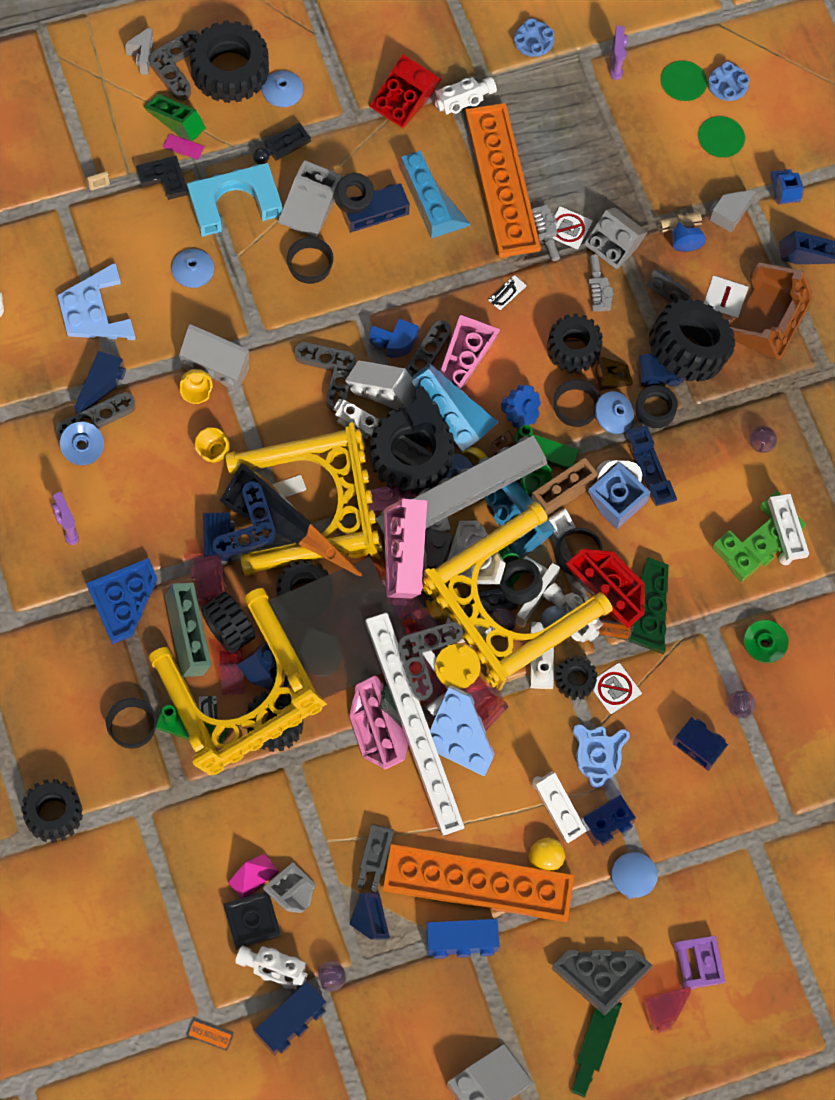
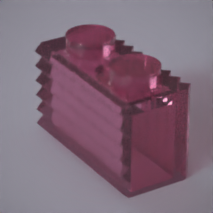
M217 555L193 559L194 566L190 567L192 580H197L198 587H195L197 600H201V605L203 606L222 592L227 593L221 558Z

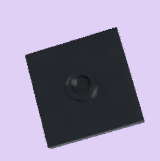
M266 891L223 904L236 950L242 946L248 947L281 937L271 897Z

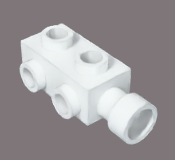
M473 77L463 79L458 83L435 91L437 97L435 106L439 112L444 111L446 115L458 113L462 108L478 105L483 100L484 94L490 95L497 92L496 84L492 77L483 79L481 83H478Z
M339 399L333 409L337 412L335 414V417L338 419L337 423L348 427L349 423L353 422L356 429H360L362 437L365 439L368 436L372 438V432L374 427L378 426L379 419L356 407L354 404ZM351 409L353 414H348L346 410ZM365 420H371L372 425H367Z
M556 583L549 586L543 593V596L549 602L552 601L556 606L563 608L567 614L584 603L582 598L573 592L564 595L561 592L562 589ZM598 617L572 634L571 637L582 643L587 640L591 642L599 635L598 629L603 623Z
M242 946L236 957V964L254 968L253 973L259 975L261 979L265 981L272 980L282 984L285 989L297 990L299 986L305 983L307 978L305 962H302L297 957L284 955L273 948L262 946L258 954L252 952V949ZM269 970L270 973L266 974L263 971ZM286 979H291L292 982H287V981H285V980H286Z

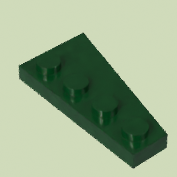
M648 557L640 577L645 584L644 615L633 624L634 626L627 642L664 654L666 650L665 622L669 565Z

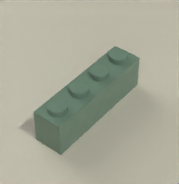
M194 583L172 584L165 594V600L181 674L183 677L203 676L210 668L211 660Z

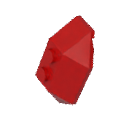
M581 549L566 563L580 585L592 597L599 592H602L607 597L613 608V611L608 614L625 628L629 629L644 615L645 584L615 552Z

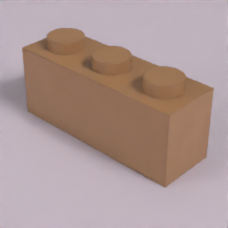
M584 458L534 491L531 499L542 506L548 517L590 489L597 482L598 473L588 460Z

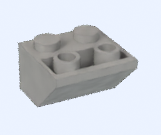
M612 208L604 212L584 245L615 269H618L638 248L648 232L617 208Z

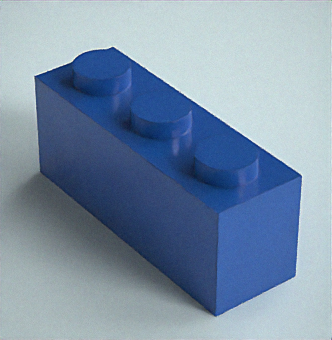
M498 919L429 922L426 925L428 956L433 955L435 959L447 958L449 954H457V957H469L471 953H480V956H492L494 952L499 950Z

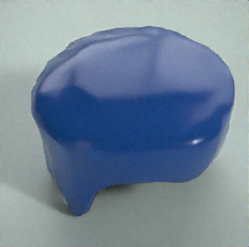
M678 222L677 226L672 228L673 248L676 251H695L706 243V237L698 227L687 228Z

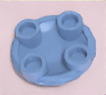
M528 19L525 24H522L517 29L514 35V43L522 54L530 57H539L552 49L554 30L545 23L535 19Z
M725 62L722 66L712 71L709 76L708 85L715 97L725 101H733L745 95L750 79L741 68L731 62Z
M630 852L622 855L615 861L611 871L615 887L629 899L640 898L649 894L654 889L658 880L654 862L648 856L641 853Z

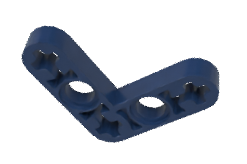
M257 482L246 483L242 490L252 526L216 537L212 545L213 551L218 557H229L268 545L275 540L276 532L262 487ZM250 488L258 491L256 492L257 502L253 503L251 494H248ZM256 508H263L266 513L264 517L256 518L253 516V511ZM263 529H267L268 532L272 531L271 533H269L268 538H265L264 535H261L257 537L258 541L254 542V535L252 532L255 531L257 536L262 534ZM241 535H248L251 538L250 543L247 545L239 544L238 538ZM231 538H234L235 546L237 547L233 549L231 544ZM220 542H224L225 545L231 544L226 546V551H222L221 548L217 549L220 546Z

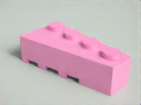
M460 315L440 372L462 390L495 342L501 329Z
M401 499L384 509L387 597L414 598L421 594L427 501Z

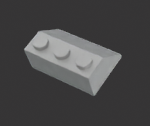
M189 325L179 354L180 364L187 370L201 369L209 373L211 380L215 379L227 388L233 387L239 390L250 369L249 350L196 326Z

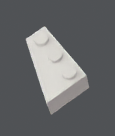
M358 360L345 380L355 395L363 396L396 410H399V407L408 406L415 401L414 396L417 389L411 382L412 377L405 368Z

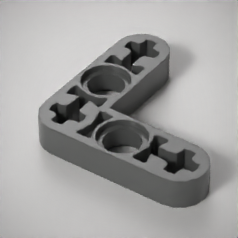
M195 30L184 33L153 51L149 56L152 70L174 98L179 101L187 100L191 96V85L175 64L190 55L191 44L194 42L189 40H194L197 34H200ZM175 47L182 50L179 54H172L170 52ZM155 59L162 60L164 67L162 68L160 62H155ZM173 72L176 76L173 79H167L165 74ZM177 83H179V86L182 90L185 89V92H182L181 90L178 91Z
M308 342L299 343L295 348V358L299 363L333 371L326 396V405L331 411H334L333 409L336 404H333V400L335 399L336 391L340 392L339 399L347 401L350 390L348 383L339 386L335 383V380L339 377L347 379L356 365L355 356L348 351ZM304 350H307L308 354H306L305 357L301 356V353ZM314 351L316 352V359H313ZM325 353L331 356V360L322 362L319 357ZM335 356L338 357L337 364H334ZM345 359L349 360L347 366L343 365Z
M450 622L402 637L399 641L398 650L412 695L417 700L423 701L428 699L433 691L422 653L459 642L463 635V629L458 623ZM451 627L454 631H458L455 639L447 636L443 638L445 642L441 643L439 630H442V634L448 633ZM434 634L437 638V643L433 646L425 644V635ZM406 640H409V643L415 644L412 647L413 656L418 653L419 657H412L406 661L405 657L410 656L408 650L402 648ZM410 663H420L422 671L418 674H412L409 670ZM425 675L426 679H421L423 687H428L425 696L416 692L419 684L418 681L413 683L412 679H418Z

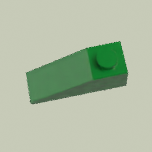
M157 94L144 106L147 112L174 133L191 142L198 138L206 129L196 109L160 94Z

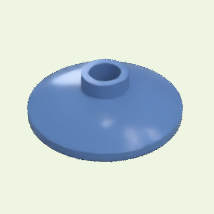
M276 71L267 76L266 83L262 85L263 96L274 106L289 107L301 99L303 83L292 72Z
M188 249L179 253L173 260L172 274L174 279L182 286L188 288L201 287L212 278L214 263L212 258L204 251ZM195 263L196 266L191 267L189 264Z
M614 391L607 392L601 395L596 402V419L605 431L611 434H621L631 427L634 419L633 407L623 394Z
M75 422L63 431L60 438V449L63 456L69 462L81 466L89 465L101 456L104 449V439L100 430L93 424ZM83 441L85 443V447L82 449L77 446V442Z

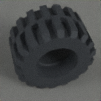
M568 314L564 316V320L559 318L556 324L552 325L547 351H549V359L553 358L552 363L554 365L558 364L560 370L563 371L565 368L568 369V373H572V370H576V373H581L582 369L587 371L590 365L593 367L596 364V360H598L601 352L603 335L602 332H599L600 327L598 325L594 326L595 321L593 319L587 320V316L582 315V317H578V314H573V317H570ZM567 338H578L585 343L586 347L578 350L571 349L563 341Z
M300 560L298 565H295L293 562L290 564V569L285 567L282 570L283 575H279L276 586L277 601L285 608L287 616L291 614L292 619L295 621L297 618H301V622H306V618L314 621L317 615L319 618L322 617L324 611L327 612L330 608L333 596L331 576L328 577V571L326 569L322 570V565L318 563L314 566L313 561L309 560L308 564H304V560ZM301 583L312 584L318 590L317 594L310 599L297 598L291 591L296 585Z
M222 592L201 606V613L206 624L218 642L228 652L233 654L256 638L254 628L235 599L228 593Z
M266 691L261 692V697L256 695L253 698V703H249L246 714L259 707L270 693L267 694ZM279 695L276 701V708L281 710L288 706L292 701L291 695ZM303 719L299 725L284 730L281 736L264 742L261 749L265 750L268 747L270 752H274V748H279L280 752L284 751L285 746L288 748L292 747L293 741L297 742L299 734H302ZM248 727V733L254 730V728Z
M46 779L43 780L44 784L36 783L34 784V790L29 789L27 791L28 797L23 798L24 806H22V813L26 826L36 838L40 837L45 842H47V839H50L51 843H55L58 838L64 841L66 840V835L72 836L74 834V829H78L80 826L79 821L82 820L83 810L78 794H76L72 786L69 787L68 783L64 781L59 783L58 779H53L52 783H49V780ZM49 801H60L66 806L64 814L55 821H45L39 817L41 807Z

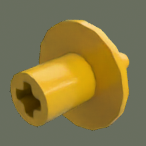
M462 644L449 645L441 650L435 663L436 675L441 683L447 687L452 685L458 689L467 688L473 684L479 676L481 667L479 657L475 651Z

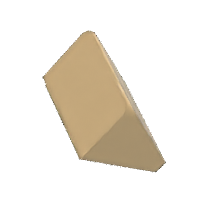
M107 171L85 178L90 191L110 185Z

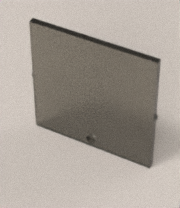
M370 557L353 564L362 573V576L355 575L343 568L269 600L315 691L323 699L383 673L365 624L366 619L387 613L398 644L401 638L407 635L395 610L396 607L392 604L390 598L387 597V591ZM406 640L405 645L402 646L403 649L408 650L410 655L405 657L406 661L412 657H418L417 654L413 656L412 643H409V640Z

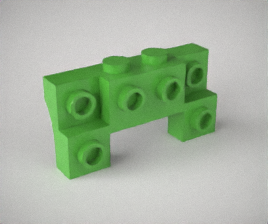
M777 490L770 497L780 496L782 494ZM770 497L761 503L760 506L761 511L769 518L765 524L743 542L729 530L712 547L741 583L760 566H767L775 558L773 555L778 551L780 553L783 552L767 501ZM798 516L803 531L806 523Z

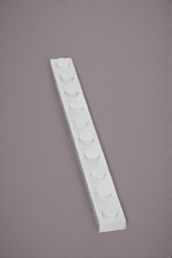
M387 613L366 619L367 630L441 836L465 828L420 702L412 695L398 650V641Z

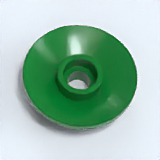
M760 620L750 625L746 630L744 647L754 660L761 663H773L780 660L787 652L789 645L788 636L779 624L769 620ZM765 641L769 646L763 647L761 642Z

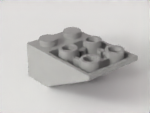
M304 160L294 179L278 223L317 238L335 204L334 189L340 179L343 178V175Z

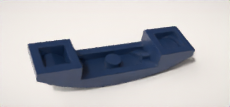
M647 425L626 431L634 461L642 471V482L651 492L650 498L655 506L677 501L670 480L667 481L654 450V441Z

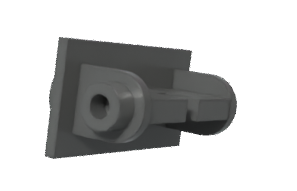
M654 270L647 283L648 287L670 302L679 299L684 300L692 295L689 292L690 289L685 288L678 282L676 284L673 283L674 279L665 274L663 270Z

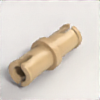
M699 212L684 216L678 214L674 218L658 220V228L660 233L672 231V228H675L678 222L687 228L701 226L702 222L699 221H702V217Z

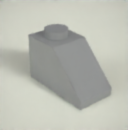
M748 190L725 194L719 201L715 200L710 208V212H712L710 221L732 233L752 203L755 191Z

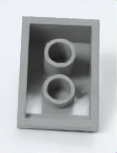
M504 1044L447 1083V1088L455 1100H511L533 1083Z

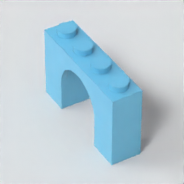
M268 163L256 164L250 168L236 169L231 173L216 174L211 178L197 179L187 183L188 196L201 237L222 232L216 203L224 193L240 190L250 194L257 203L262 221L280 217L282 213V203Z

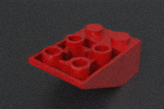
M402 54L369 107L403 129L432 96L442 79Z

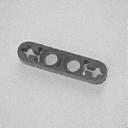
M436 321L430 328L406 367L411 377L413 373L416 374L422 370L415 367L416 361H424L426 366L434 364L451 334V326L446 321ZM444 328L445 333L442 332L439 336V340L436 339L438 330ZM427 344H434L437 350L428 352L425 346Z
M124 392L61 421L56 427L58 439L60 440L64 428L75 422H80L83 418H90L92 420L91 424L99 429L129 415L135 409L134 397ZM123 400H125L126 402H129V406H128V407H125V405H122V401H123ZM114 404H116V408H118V412H115V408H114V406H113ZM107 408L112 411V414L109 417H102L100 411Z

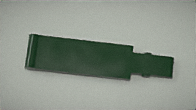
M618 1002L605 1016L595 1008L576 1064L580 1065V1068L576 1073V1080L571 1093L585 1098L588 1087L592 1082L594 1071L599 1072L622 1003Z

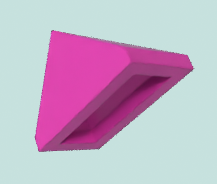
M263 854L245 862L228 884L240 898H245L278 874L279 870L266 854Z

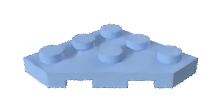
M450 685L430 729L436 750L439 755L485 776L494 758V750L488 742L486 730L480 716L478 717L472 695Z

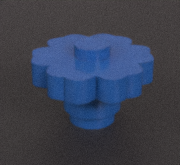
M520 384L517 386V389L511 390L510 395L502 399L501 409L506 413L507 420L512 422L514 428L535 424L539 416L537 408L541 404L539 393L534 392L533 386Z

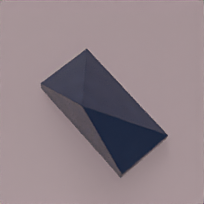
M380 893L360 894L349 925L371 940H387L390 938Z

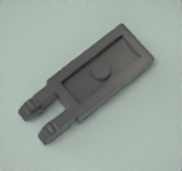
M371 825L360 866L361 873L357 888H363L366 881V872L375 874L371 884V891L377 892L380 876L384 872L394 829Z

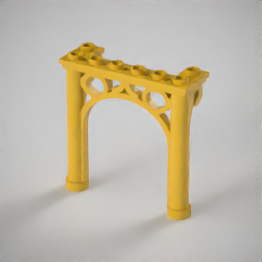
M353 422L349 423L348 427H345L346 430L240 453L235 451L226 453V463L230 475L236 473L241 463L255 470L293 461L306 460L317 463L325 468L335 481L338 492V505L331 524L322 535L342 554L348 553V556L351 558L364 557L370 554L372 558L381 559L380 552L384 551L381 538H379L378 532L374 531L373 524L376 523L374 510H370L369 504L373 503L371 490H367L366 483L369 482V475L367 469H363V463L366 462L364 453L366 443L360 429L356 430ZM329 452L326 460L315 455ZM346 456L347 464L343 469H335L332 466L334 457ZM351 470H353L355 484H350L343 478ZM356 494L359 510L356 507L349 506L350 499ZM353 513L356 515L357 523L353 528L347 529L341 524V521L346 514ZM337 528L343 534H345L342 536L330 538L337 530ZM294 543L242 554L241 564L244 575L250 576L255 575V572L287 566L293 562L296 564L300 560L306 562L324 557Z
M536 501L530 504L527 510L435 569H426L422 580V588L427 596L431 595L434 600L436 599L442 609L446 608L449 612L450 621L461 626L463 629V640L468 646H473L480 663H484L487 666V676L485 678L492 688L496 687L498 691L503 688L510 675L601 615L605 616L613 611L607 597L602 592H599L547 628L532 634H520L509 631L497 624L485 611L477 590L479 570L492 555L548 520L544 509ZM475 565L471 579L459 575ZM457 582L467 584L471 587L470 596L467 598L458 597L453 590V585ZM473 600L474 604H471L472 616L468 618L460 605L469 604ZM475 626H482L486 630L489 628L493 630L487 634L484 641ZM495 635L507 638L508 649L504 652L496 651L490 639ZM513 640L527 642L512 652Z
M263 588L249 592L244 600L275 657L277 676L269 696L252 712L231 720H217L206 716L197 706L169 648H159L148 657L151 665L157 669L190 735L189 741L197 753L193 756V765L208 775L220 773L226 765L240 761L244 754L249 751L258 750L263 746L264 742L281 736L284 730L299 725L302 719L319 713L322 707L327 705L326 701L315 691L269 604V597ZM285 673L293 689L283 687L285 681ZM290 694L292 697L291 703L284 709H277L276 701L279 695ZM270 708L277 716L265 723L266 717L270 714L268 712ZM204 722L216 726L212 733V738ZM238 726H242L244 729L251 727L254 730L242 737V731ZM225 728H233L235 731L234 738L226 744H220L219 737Z

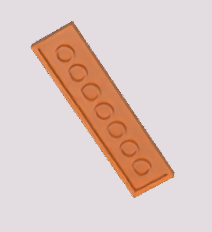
M506 103L466 109L465 115L499 258L539 252L541 246Z
M391 844L383 891L568 922L575 875Z

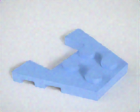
M116 263L58 295L69 337L95 338L96 336L108 337L109 339H117L118 337L135 340L131 319L108 324L99 290L121 284Z

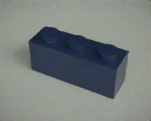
M391 184L384 189L374 191L373 200L362 212L350 214L342 211L350 233L409 215L410 203L402 184ZM362 195L358 197H349V199H351L352 201H358L362 197Z
M305 982L254 1030L255 1036L273 1055L278 1052L282 1054L290 1047L291 1043L289 1041L296 1035L300 1037L308 1030L307 1024L313 1019L317 1021L325 1014L326 1010L324 1008L327 1006V1002L308 982Z

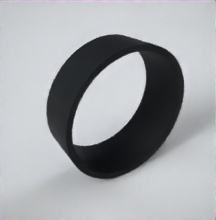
M314 237L297 240L291 245L287 253V263L290 272L295 279L306 284H314L324 280L330 273L333 264V252L330 246L323 240ZM306 248L318 249L327 256L329 268L321 275L315 277L302 276L291 267L294 255Z
M579 379L562 383L554 394V409L557 417L564 424L572 427H581L589 424L595 418V413L585 420H571L560 413L557 408V401L563 393L569 390H581L589 394L596 405L600 397L598 390L591 383Z
M574 528L567 531L555 547V559L558 566L572 576L574 575L567 567V561L563 558L560 549L561 542L565 537L571 534H585L594 539L600 550L603 551L599 537L591 530L585 528Z
M126 698L117 702L111 707L106 718V728L110 737L118 745L130 749L139 748L147 744L154 735L157 723L153 708L147 702L138 698ZM129 707L143 709L150 715L153 722V730L145 740L135 744H126L118 741L112 732V722L115 716L121 710Z

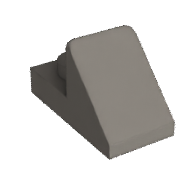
M147 28L125 44L126 54L136 56V66L140 67V74L149 75V56L152 53L153 47L152 28Z

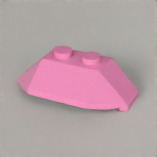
M373 676L356 685V693L352 701L349 717L363 758L383 769H388L405 760L408 741L390 692L377 676Z

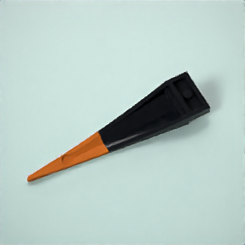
M241 463L220 498L223 504L234 512L250 519L242 490L246 483L257 482L262 487L276 533L355 575L362 576V573L264 476H261L248 465ZM250 488L248 494H251L253 503L257 502L256 492L258 491ZM256 508L253 511V516L262 518L266 512L263 508Z

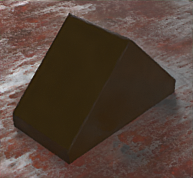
M605 357L598 358L595 372L600 391L633 384L627 364Z

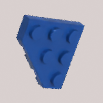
M149 558L86 583L112 644L134 635L154 590L157 576Z

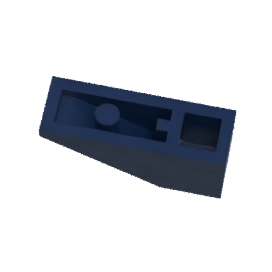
M793 231L779 241L782 261L794 264H835V241Z
M98 351L74 406L76 414L93 407L117 387L119 380H123L126 368H124L122 358Z

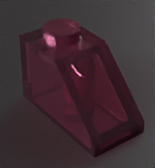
M690 987L644 1000L642 1005L651 1031L658 1030V1033L672 1029L671 1025L676 1022L691 993Z

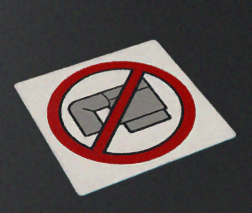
M560 206L555 214L557 236L553 237V239L579 249L593 221Z
M620 663L599 675L593 690L610 714L642 694Z

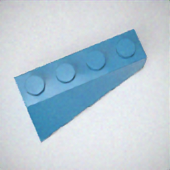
M418 151L402 156L401 172L431 239L470 226L469 221L432 177L422 152Z
M432 364L427 365L412 376L411 382L416 389L424 387L431 401L437 403L442 421L447 422L449 425V432L453 433L454 441L462 452L479 441L499 422L488 414L484 408L469 398L464 391L456 387L452 381Z
M517 481L484 497L487 505L491 506L495 514L494 519L496 523L500 524V526L527 510V507L533 503V500ZM547 520L509 545L513 553L522 558L543 544L556 529Z

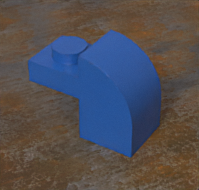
M791 169L771 171L770 178L775 190L774 199L779 205L800 202L804 187L799 172L792 173Z
M402 319L398 320L393 333L372 326L369 333V342L377 348H386V357L400 358L412 350L418 337L419 326Z

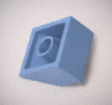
M620 462L588 489V493L600 514L616 530L648 502L651 493Z

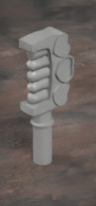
M547 205L532 209L537 231H539V241L545 240V245L548 248L552 261L559 260L560 256L553 237L557 236L555 215L551 213Z
M591 255V275L593 279H589L588 284L592 288L591 296L594 302L592 312L610 311L613 289L610 287L607 277L601 278L602 273L600 272L598 255Z

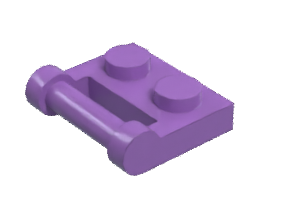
M616 26L610 70V76L614 80L622 78L623 60L627 56L625 47H627L628 35H624L625 26Z
M58 492L53 495L55 503L51 504L57 523L59 525L62 524V528L66 530V542L69 545H75L79 541L78 533L75 529V521L62 493Z
M716 936L674 943V949L678 952L684 981L682 982V987L684 991L725 983ZM691 948L694 951L699 979L695 980L692 978L687 949Z

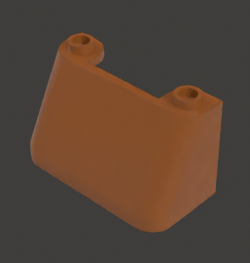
M758 262L755 270L750 275V281L754 290L739 318L730 317L728 322L730 323V328L733 329L736 342L769 358L780 360L810 306L812 291L804 271Z

